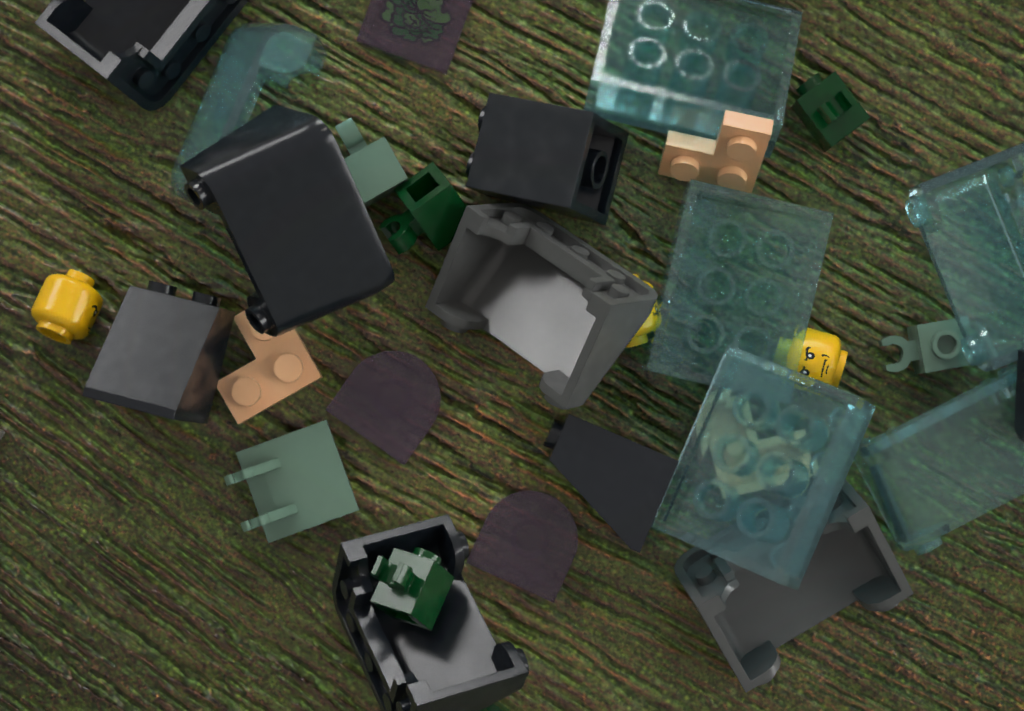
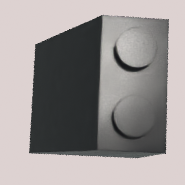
M489 93L487 104L481 110L478 119L479 136L475 152L470 155L467 162L466 174L468 179L466 187L485 196L606 226L629 133L595 112Z
M150 280L147 289L130 285L85 384L82 396L172 420L207 424L236 312L220 308L222 298L194 291L192 300L175 297L177 287Z
M566 414L563 422L554 419L543 444L551 449L548 456L549 460L626 545L640 553L679 461L571 414Z

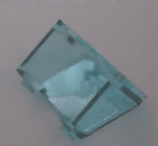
M248 22L242 23L232 30L172 169V188L179 197L193 204L185 192L184 185L187 183V180L180 165L247 123L265 80L288 89L290 81L298 75L311 73L319 76L328 54L318 35L297 26L282 23Z
M1024 143L920 183L910 189L909 199L905 201L907 216L911 224L915 228H919L962 333L961 348L970 365H977L982 371L986 372L1017 361L1018 350L1024 349Z
M1017 361L997 371L998 378H987L981 381L980 385L900 426H893L887 429L888 435L883 433L872 439L867 437L848 447L900 550L909 551L914 549L917 556L925 554L943 544L940 536L1024 494V442L1018 438L1014 425Z

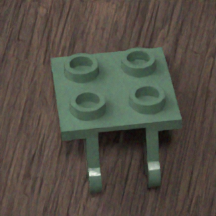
M327 420L236 452L242 470L223 477L226 486L243 480L247 481L259 516L240 523L243 532L262 526L268 543L360 510Z

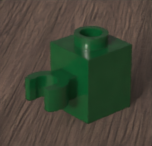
M836 71L826 79H823L817 73L795 90L800 98L794 102L791 108L824 152L870 119V116Z
M432 162L394 190L408 210L403 214L387 218L379 226L398 254L409 250L422 233H425L436 249L440 251L452 242L465 211L466 205L435 163Z
M415 547L413 553L394 548L389 560L383 556L378 555L370 574L379 580V583L370 602L393 619L432 631L455 577L440 565L442 559L428 550Z

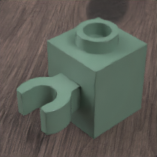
M352 117L335 126L350 153V156L344 158L366 208L394 193L397 187L408 180L385 136L367 145Z
M965 317L906 327L909 341L896 335L887 336L878 341L879 347L894 345L900 351V357L896 363L883 365V371L885 372L902 371L909 366L911 361H913L915 374L974 365Z

